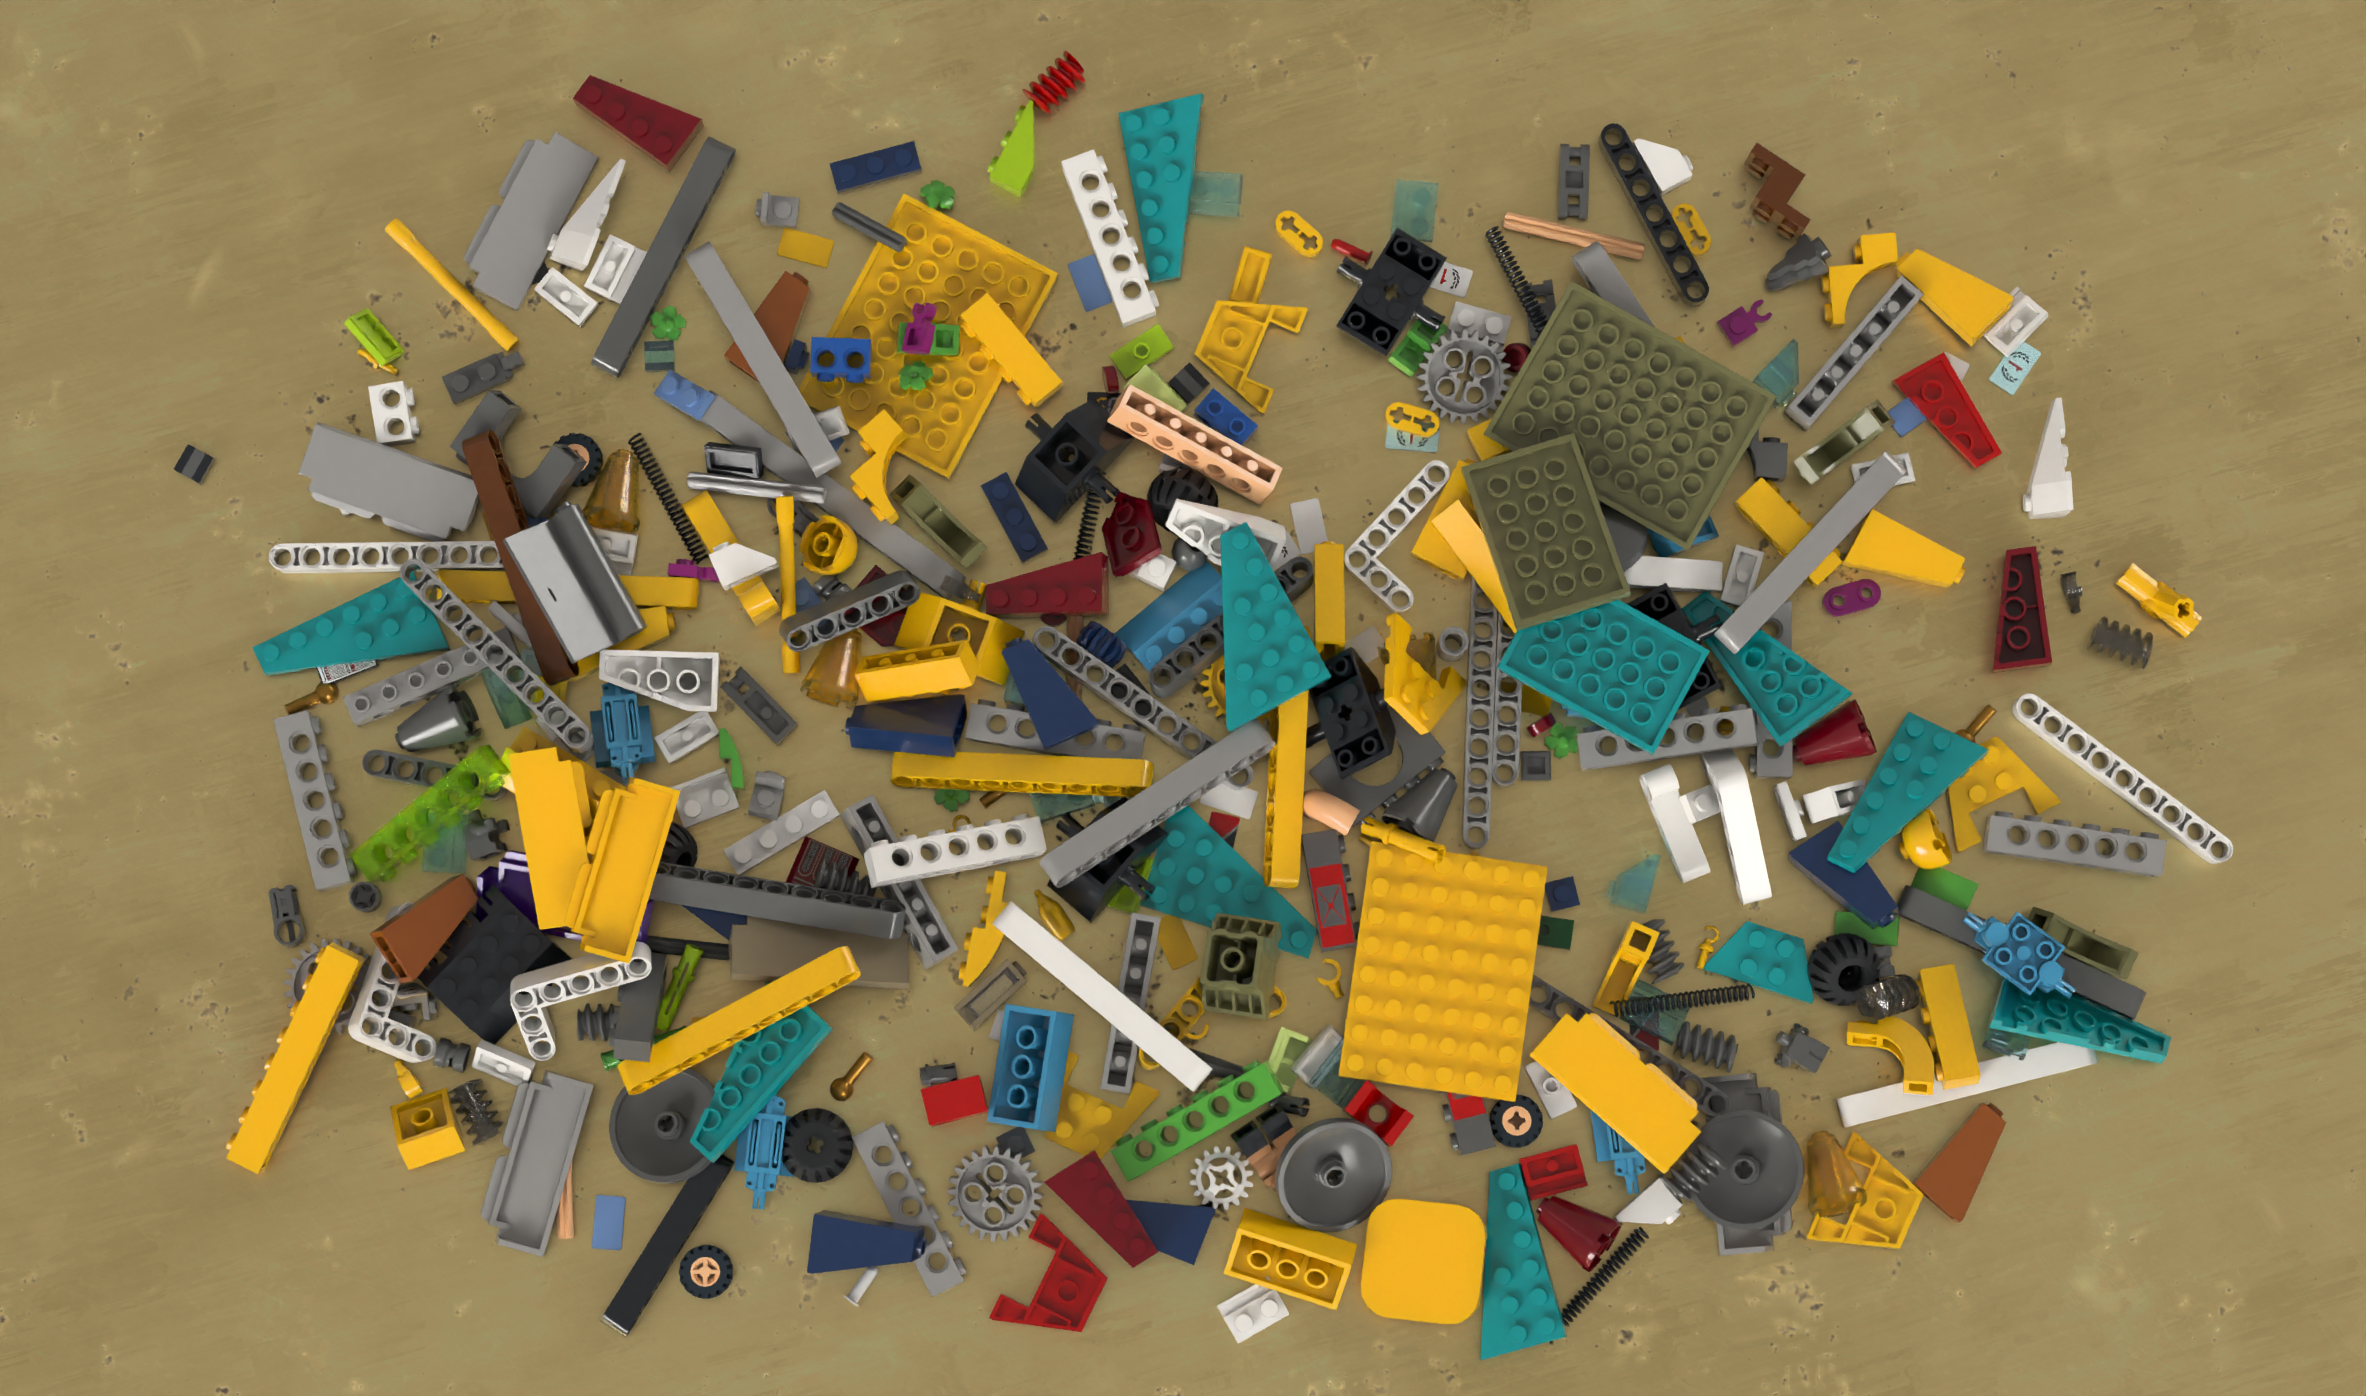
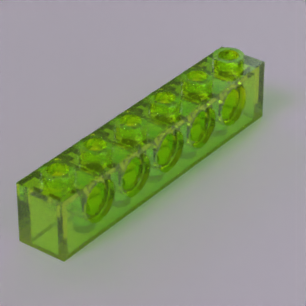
M490 745L479 746L349 854L370 883L380 880L383 883L396 875L397 871L395 868L401 863L404 865L410 863L419 855L417 853L418 849L423 845L428 847L440 838L438 833L445 827L449 829L460 822L462 819L460 814L466 809L471 811L478 807L484 801L482 799L483 795L488 791L493 793L505 784L503 779L511 772ZM473 773H475L479 778V784L477 787H475L471 782V776ZM451 791L457 795L456 805L450 802L449 795ZM429 809L433 810L435 813L436 818L434 823L430 822L428 819ZM408 827H410L414 833V838L412 841H410L406 836V830ZM386 845L392 849L391 859L385 855Z

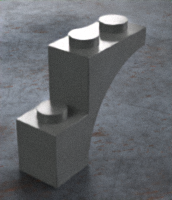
M1758 429L1747 448L1753 467L1754 481H1758L1762 477L1765 481L1770 479L1773 482H1783L1786 479L1788 443H1780V438L1765 437L1763 442L1758 441Z

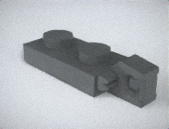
M519 351L504 356L503 352L494 353L442 376V379L455 405L508 382L507 379L513 377L511 371L525 364Z

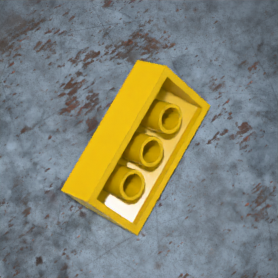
M1244 1208L1223 1274L1337 1310L1358 1244Z

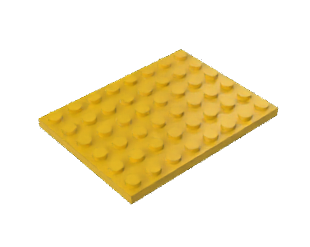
M903 194L886 227L904 236L907 239L906 246H904L903 251L897 252L881 242H877L826 337L871 339V379L864 378L863 383L846 382V378L835 377L834 382L817 381V377H812L809 368L798 390L807 405L818 412L840 405L847 426L856 432L885 409L902 428L907 437L895 452L950 480L1004 379L998 372L1000 365L994 358L989 361L979 349L982 345L975 336L970 339L961 327L959 331L958 355L896 353L898 324L900 322L913 323L912 311L915 303L924 306L925 303H930L937 307L936 315L931 323L960 326L963 323L960 314L988 293L1026 338L1059 275L1051 269ZM823 354L819 358L818 363L823 367H829L833 364L835 357L831 354ZM853 355L849 358L848 365L852 368H858L863 364L864 358L860 355ZM922 361L927 367L932 368L934 376L929 381H924L926 387L921 391L913 390L912 387H909L907 390L900 387L899 372L906 365H911L912 367L913 362Z
M1372 841L1338 1076L1515 1102L1548 866L1446 852L1445 856L1438 854V857H1441L1443 860L1440 863H1435L1430 859L1394 846V844L1386 845L1381 842Z

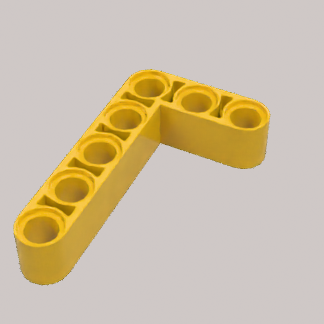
M707 490L682 504L683 509L711 553H714V547L725 542H729L730 545L734 543L740 544ZM760 576L732 587L756 626L781 611Z
M1201 975L1160 1023L1162 1027L1168 1025L1175 1027L1178 1032L1177 1039L1179 1041L1185 1037L1206 1012L1203 1010ZM1275 985L1272 996L1277 998L1280 1005L1279 1009L1271 1011L1268 1018L1279 1016L1287 1002L1285 994ZM1185 1003L1193 1004L1197 1010L1196 1015L1193 1017L1185 1016L1181 1011V1006ZM1139 1049L1137 1061L1142 1068L1153 1070L1160 1066L1157 1061H1147L1143 1055L1144 1050Z

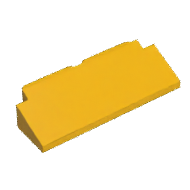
M556 746L508 754L539 930L566 926L564 919L579 868L583 863H591L593 857L586 850L589 836L585 837L583 828L589 827L592 823L583 767L579 762H571V759L559 761Z
M630 777L626 791L613 788V790H605L601 794L586 845L587 852L593 855L591 863H583L579 868L564 919L566 926L571 928L572 932L583 934L579 946L580 950L630 963L680 791Z
M1566 1013L1530 1053L1534 1060L1663 1174L1669 1170L1701 1133L1691 1123V1120L1698 1114L1696 1101L1654 1064L1649 1063L1645 1065L1639 1060V1051L1596 1013H1590L1589 1015L1586 1013L1578 1022Z

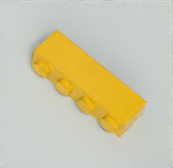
M988 293L960 314L963 321L960 327L970 339L975 336L982 344L979 347L980 351L989 361L993 358L1000 365L998 369L1000 375L1007 383L1013 381L1019 388L1016 393L1026 405L1032 403L1037 408L1063 387L1061 379Z
M1761 477L1733 505L1785 558L1815 525L1810 521L1806 523L1799 516L1801 512L1790 500L1784 501L1779 495L1780 489L1770 479L1765 481ZM1837 548L1807 577L1806 581L1813 589L1843 562L1839 558L1841 553Z
M961 640L864 656L861 658L854 676L867 702L887 701L891 698L903 696L913 697L922 693H938L947 689L967 688L973 685L980 666L968 640Z
M1955 964L1919 970L1918 978L1914 980L1916 997H1922L1924 1008H1920L1923 1025H1928L1930 1036H1927V1043L1931 1052L1935 1053L1937 1061L1934 1064L1936 1081L1942 1082L1943 1090L1978 1084L1981 1073Z

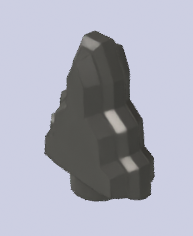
M1804 233L1797 239V243L1786 252L1785 258L1768 272L1765 284L1770 291L1775 289L1781 290L1788 288L1798 280L1807 281L1814 276H1822L1829 271L1825 260L1832 255L1819 236L1812 240L1809 235Z

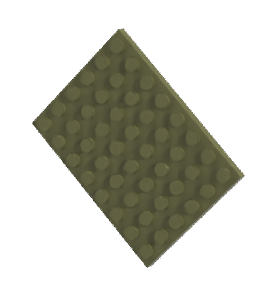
M1571 281L1483 435L1511 451H1516L1574 433L1597 499L1689 551L1777 396Z

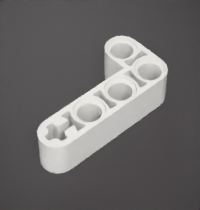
M1641 556L1631 568L1624 572L1630 589H1655L1667 583L1671 591L1719 593L1723 590V562Z
M1667 764L1642 774L1639 777L1640 784L1681 882L1686 883L1710 873L1708 861L1692 824L1690 825L1679 800V797H1681L1678 791L1679 783L1672 766Z

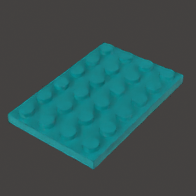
M1616 600L1517 631L1497 669L1653 755L1710 650L1624 602Z

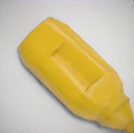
M1036 890L1034 895L1037 896V906L1039 907L1041 919L1054 937L1059 941L1063 940L1075 931L1073 923L1058 902L1041 894V890Z

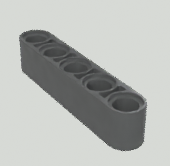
M896 571L785 618L780 624L779 633L791 650L796 652L804 651L914 604L920 597V588L908 572ZM908 584V587H907L906 590H904V591H902V592H899V589H900L902 586ZM882 596L878 602L872 603L874 598ZM855 607L852 613L845 615L849 608ZM828 619L824 625L818 626L821 620ZM801 630L796 637H791L793 632Z
M383 750L367 752L362 761L364 770L369 775L378 779L489 801H499L508 792L507 789L500 786L496 794L489 795L487 793L486 785L490 780H493L495 776L493 772ZM378 756L383 757L385 761L383 769L374 772L371 769L372 760ZM411 762L414 767L413 773L409 777H402L399 773L401 765ZM434 768L442 770V778L437 783H431L428 779L429 772ZM462 774H469L471 776L470 786L460 789L457 785L458 777Z

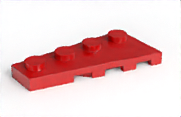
M1944 352L1892 381L1975 469L2002 454Z

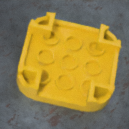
M1391 1199L1379 1204L1370 1214L1366 1232L1361 1291L1367 1307L1377 1315L1393 1319L1438 1324H1460L1469 1319L1478 1309L1481 1301L1480 1295L1487 1228L1481 1217L1470 1208L1454 1204L1407 1199Z

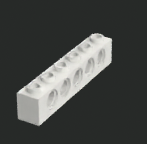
M1093 149L1061 161L1062 170L1123 328L1156 316L1155 307L1159 306L1154 290L1148 291L1145 280H1148L1149 277L1144 264H1138L1134 254L1139 251L1133 236L1127 237L1124 227L1128 226V222L1123 209L1117 211L1114 200L1118 199L1113 183L1107 184L1103 173L1108 172L1102 155L1097 157ZM1087 178H1094L1099 182L1098 187L1094 190H1087L1082 184ZM1097 205H1105L1108 207L1109 213L1104 217H1097L1094 215L1093 209ZM1107 232H1116L1120 237L1119 240L1114 244L1106 243L1103 240V236ZM1119 258H1124L1129 261L1130 266L1125 271H1118L1113 266L1114 262ZM1129 285H1135L1140 289V294L1135 298H1129L1124 294V289Z
M1021 814L1012 817V821L1002 823L1001 819H994L985 822L983 827L974 828L973 824L957 827L956 832L945 833V830L941 829L929 832L928 837L917 839V835H908L899 839L900 842L889 844L888 840L872 843L871 847L864 853L871 888L1040 857L1047 851L1039 816L1030 818L1029 814ZM1005 833H1012L1017 839V844H1009L1005 839ZM977 838L985 839L989 844V849H981L977 844ZM949 843L957 844L960 847L961 854H952L949 850ZM922 848L928 849L932 853L933 859L931 861L925 860L921 856L920 850ZM892 854L901 855L904 859V866L896 865L892 860Z

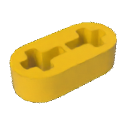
M1687 203L1677 205L1671 213L1673 220L1693 257L1703 256L1711 246V237L1692 205ZM1681 210L1684 214H1691V217L1688 219V223L1691 226L1689 229L1684 221H1677L1680 215L1679 211ZM1691 232H1694L1698 239L1703 238L1705 240L1702 245L1703 249L1700 250L1697 246L1692 248L1690 245L1693 242Z
M1283 211L1277 216L1275 229L1282 239L1305 257L1312 258L1320 254L1323 247V238L1317 230L1293 211ZM1292 218L1294 220L1293 227L1298 231L1297 234L1289 228L1286 231L1282 230L1283 223L1281 220L1285 219L1288 221ZM1303 235L1309 240L1312 237L1316 238L1315 246L1317 248L1315 250L1311 247L1308 250L1304 249L1305 242L1300 236Z
M1403 402L1392 403L1388 406L1385 414L1387 424L1393 429L1422 438L1433 437L1439 429L1440 422L1434 412ZM1398 408L1403 409V415L1411 417V420L1401 419L1399 423H1395L1394 417L1390 413L1396 412ZM1425 417H1430L1431 423L1435 426L1434 428H1428L1427 432L1422 431V425L1414 423V419L1424 421Z

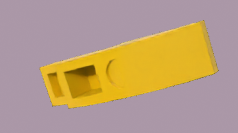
M995 870L994 877H988L986 894L991 895L989 906L983 905L980 923H985V929L973 927L972 933H966L963 950H968L969 952L967 962L961 961L958 979L963 980L964 987H970L980 978L991 964L1005 938V934L992 923L1008 904L1003 902L1007 872Z

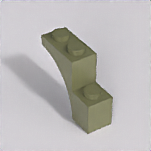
M1877 399L1793 462L1798 467L1800 475L1812 485L1835 470L1858 450L1876 439L1891 427L1895 421Z
M910 474L889 494L911 519L918 523L945 552L966 569L976 562L987 549L980 539L962 525Z
M2034 906L2028 917L2029 921L2065 946L2062 953L2104 973L2127 980L2139 954L2135 950L2093 934L2055 913Z

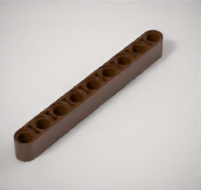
M487 430L463 440L462 449L541 674L545 682L549 686H553L578 676L579 666L577 662L571 663L503 542L505 538L530 527L499 439L492 430Z

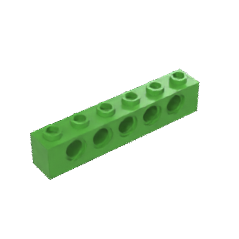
M1258 1060L1242 1068L1245 1074L1234 1079L1233 1075L1224 1078L1217 1083L1219 1089L1210 1094L1207 1089L1191 1098L1194 1103L1188 1107L1183 1108L1182 1104L1167 1111L1168 1118L1158 1123L1154 1119L1141 1126L1140 1128L1143 1133L1134 1138L1129 1133L1117 1140L1115 1143L1118 1147L1111 1150V1153L1127 1181L1130 1182L1285 1093L1268 1061L1262 1064ZM1244 1081L1250 1082L1254 1086V1094L1251 1098L1243 1096L1240 1091L1241 1084ZM1218 1096H1223L1228 1100L1229 1108L1226 1112H1220L1216 1109L1215 1100ZM1192 1111H1198L1202 1114L1203 1124L1200 1127H1195L1191 1124L1189 1117ZM1167 1126L1176 1128L1178 1137L1175 1142L1168 1141L1165 1138L1164 1130ZM1142 1140H1146L1152 1145L1153 1150L1150 1156H1144L1140 1153L1139 1144Z

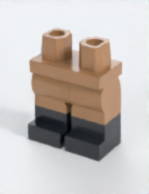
M1278 1103L1256 1117V1120L1272 1144H1268L1253 1120L1230 1135L1262 1181L1275 1192V1171L1278 1159L1288 1142L1297 1134Z

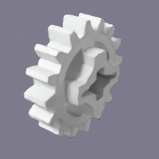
M1218 1146L1214 1147V1154L1212 1155L1206 1150L1203 1151L1205 1159L1203 1161L1197 1158L1194 1160L1199 1166L1198 1169H1190V1173L1196 1175V1179L1189 1183L1198 1187L1194 1196L1202 1194L1204 1196L1202 1204L1205 1205L1208 1201L1213 1202L1212 1208L1215 1210L1219 1203L1223 1204L1225 1210H1228L1229 1202L1231 1201L1236 1206L1240 1205L1238 1197L1247 1198L1249 1196L1244 1191V1188L1253 1186V1183L1247 1181V1177L1253 1175V1171H1246L1244 1168L1248 1165L1249 1161L1244 1160L1241 1162L1239 1160L1240 1151L1235 1153L1234 1156L1231 1155L1230 1147L1228 1146L1224 1153H1220ZM1217 1158L1228 1159L1223 1166L1215 1167L1209 1163ZM1236 1166H1238L1241 1172V1184L1234 1181L1233 1170ZM1209 1169L1221 1173L1223 1170L1227 1171L1226 1178L1233 1187L1224 1183L1217 1186L1215 1184L1216 1178ZM1202 1171L1209 1176L1210 1186L1206 1191L1201 1182ZM1228 1189L1234 1193L1227 1198L1215 1197L1220 1190Z

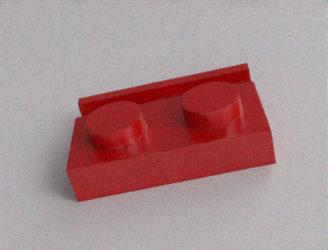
M1577 1144L1519 1159L1530 1201L1588 1186Z

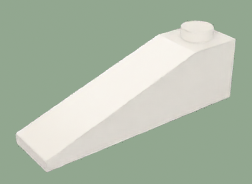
M620 159L560 230L559 234L553 233L547 250L551 251L549 259L581 272L588 266L601 232L599 226L602 225L610 205L609 200L614 195L626 160Z
M2055 398L2050 404L2029 480L2027 494L2023 495V510L2028 512V519L2064 518L2073 510L2071 471L2065 472L2064 469L2069 456L2068 447L2065 444H2061V438L2065 437L2062 398Z
M1181 499L1175 500L1165 523L1168 529L1192 547L1198 548L1208 556L1210 561L1220 566V535L1244 522H1247L1272 569L1286 541L1285 526L1258 516Z
M600 651L599 679L686 711L717 712L720 653Z

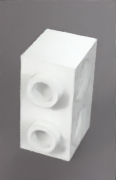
M404 381L369 386L377 443L389 447L415 443V434H419V424L417 417H412L410 406L415 405L412 388H407ZM398 393L400 395L399 403L393 407L387 406L386 398L388 395ZM398 421L403 422L405 426L403 432L399 435H392L390 432L392 424Z

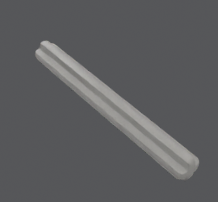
M693 471L688 473L686 481L690 489L768 498L794 496V501L821 504L826 501L827 497L826 488L818 485Z

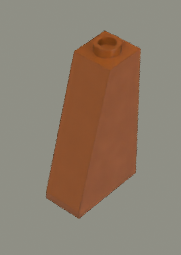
M787 271L783 273L754 313L755 318L783 365L786 363L811 295V290L807 286L809 281L797 272L791 275ZM734 341L725 353V359L759 383Z
M464 874L450 877L370 933L401 984L413 981L421 974L477 902L478 897L475 894V887Z
M1979 1103L1912 1181V1184L1929 1201L1955 1223H1960L1964 1219L2006 1124L2001 1118L2003 1115L2002 1111L1992 1103L1988 1105Z

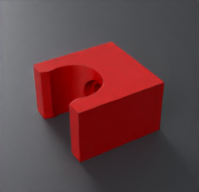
M979 1075L921 1089L929 1126L931 1127L989 1112L981 1076Z
M1368 1080L1362 1084L1343 1109V1112L1353 1120L1364 1123L1375 1131L1389 1147L1394 1144L1414 1117L1406 1109L1401 1108L1381 1093ZM1375 1105L1383 1107L1386 1112V1117L1382 1122H1374L1369 1116L1370 1109Z

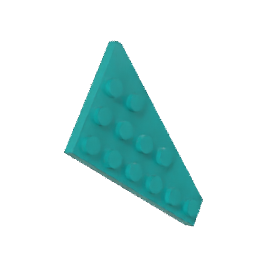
M1247 522L1220 535L1226 726L1229 732L1331 678L1328 669Z
M1188 805L1167 818L1164 830L1169 835L1158 846L1148 877V882L1155 886V891L1151 895L1147 890H1144L1149 898L1146 901L1141 900L1140 906L1209 928L1212 927V921L1217 913L1280 922L1282 937L1278 943V949L1307 959L1309 958L1317 933V929L1273 887H1266L1263 877Z

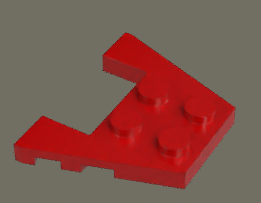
M1040 1213L1029 1238L1056 1251L1029 1307L1000 1294L989 1318L996 1321L1082 1332L1108 1278L1045 1215Z

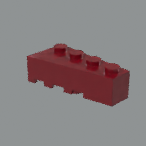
M589 75L573 97L576 106L669 172H671L704 127L701 118L592 75Z
M2036 546L2006 550L1992 673L2049 666L2052 664Z
M1099 552L986 585V614L998 619L1109 615L1108 556Z
M1095 1150L1044 1182L1132 1268L1158 1253V1250Z

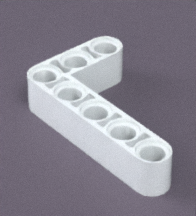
M1435 460L1428 463L1351 545L1344 555L1345 570L1390 612H1396L1398 615L1405 614L1410 610L1414 600L1413 593L1378 558L1445 487L1449 480L1450 471L1449 467L1442 461ZM1431 469H1439L1443 472L1444 479L1441 482H1433L1428 477V472ZM1412 490L1421 491L1424 495V501L1418 504L1411 502L1408 497L1409 492ZM1393 511H1399L1404 515L1405 520L1400 525H1394L1389 521L1388 515ZM1374 532L1381 533L1385 539L1384 544L1373 546L1369 542V535ZM1355 553L1360 554L1364 557L1365 564L1359 568L1353 567L1349 563V557ZM1380 573L1385 576L1387 582L1383 587L1378 588L1372 585L1370 577L1373 574ZM1396 593H1403L1408 599V604L1404 607H1397L1392 602V596Z
M1733 749L1701 754V760L1705 774L1717 793L1740 901L1744 905L1771 898V888L1744 767Z
M408 902L391 908L384 923L413 903ZM376 945L349 1022V1034L358 1042L410 1063L430 1060L436 1053L437 1046L435 1040L428 1034L388 1018L400 982ZM383 965L389 969L388 979L382 975ZM373 992L380 998L378 1006L372 1002ZM364 1020L370 1025V1032L368 1034L362 1029V1022ZM390 1031L396 1035L395 1045L389 1041ZM416 1042L422 1045L423 1052L421 1056L415 1051Z
M636 942L629 964L593 953L514 977L510 984V1002L530 1055L536 1060L545 1061L552 1058L556 1051V1033L546 1006L647 977L652 969L651 949L643 942ZM634 959H643L644 961H642V962H634V961H632V960H634ZM606 967H614L615 969H613V970H605L604 968H606ZM584 975L586 977L580 979L576 978L575 976ZM549 983H555V984H557V986L551 987V986H548L547 984H549ZM521 991L529 992L526 995L519 994ZM529 1016H537L538 1018H537V1019H529L528 1017H529ZM544 1040V1041H547V1043H542V1044H541V1043H538V1041Z

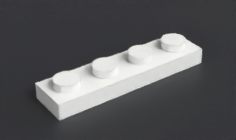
M823 790L778 817L777 821H771L723 851L736 873L742 875L838 818L840 814L827 792Z

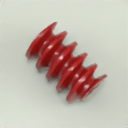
M1067 51L1063 52L1065 61L1060 58L1055 59L1057 69L1048 66L1046 67L1048 76L1044 74L1038 75L1037 78L1040 85L1031 81L1029 83L1031 92L1022 89L1026 97L1032 100L1040 111H1044L1049 115L1052 113L1049 107L1050 103L1057 107L1060 106L1057 96L1060 95L1065 99L1069 98L1066 92L1067 87L1076 91L1075 80L1082 83L1086 82L1083 76L1084 69Z

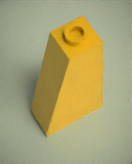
M1918 248L1911 254L1906 252L1896 263L1898 266L1896 268V277L1899 279L1902 275L1924 294L1920 300L1971 347L2013 306L2014 298L2010 294Z
M1466 458L1465 462L1461 459L1458 460L1410 554L1411 557L1460 582L1463 581L1467 569L1431 520L1468 493L1461 467L1477 463Z
M1873 509L1868 512L1841 563L1850 568L1946 588L1951 586L1953 582L1958 584L1966 570L1962 566L1966 558Z
M1333 541L1314 544V646L1323 661L1345 649L1344 544H1337Z
M666 606L639 609L647 628L639 634L604 650L644 651L671 639V630H676L674 613H668ZM600 652L578 661L579 675L569 680L571 682L578 681L598 672Z

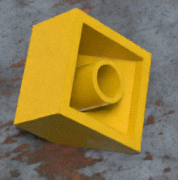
M447 1088L390 1107L397 1146L408 1170L465 1151L462 1132Z

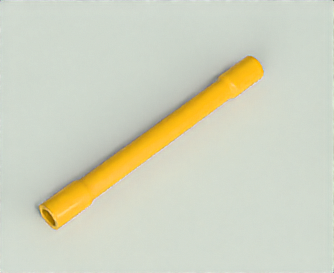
M398 218L393 219L386 226L385 231L440 282L507 352H510L517 346L520 340L502 322L498 321L416 239V236Z
M776 496L782 621L797 613L793 534L794 496ZM797 631L793 632L791 637H796ZM783 639V673L800 672V652L791 650Z

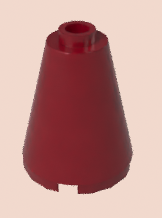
M1856 699L1846 702L1794 738L1796 744L1792 746V751L1797 762L1803 761L1804 765L1807 766L1870 756L1877 752L1871 732L1867 728L1864 715Z
M1552 1196L1550 1199L1545 1197L1536 1210L1539 1214L1538 1221L1587 1272H1591L1602 1260L1600 1256L1605 1250L1608 1251L1621 1229V1223L1616 1219L1556 1196Z

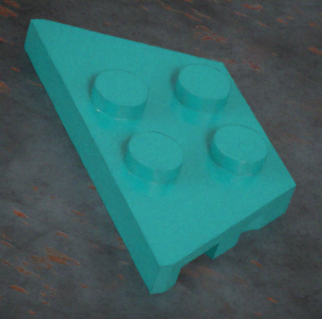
M1748 921L1705 964L1703 969L1812 1004L1814 1000L1812 986L1807 973L1808 962L1804 939Z

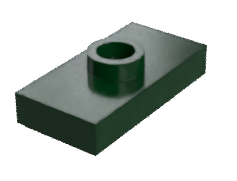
M1541 915L1537 945L1570 950L1574 920Z

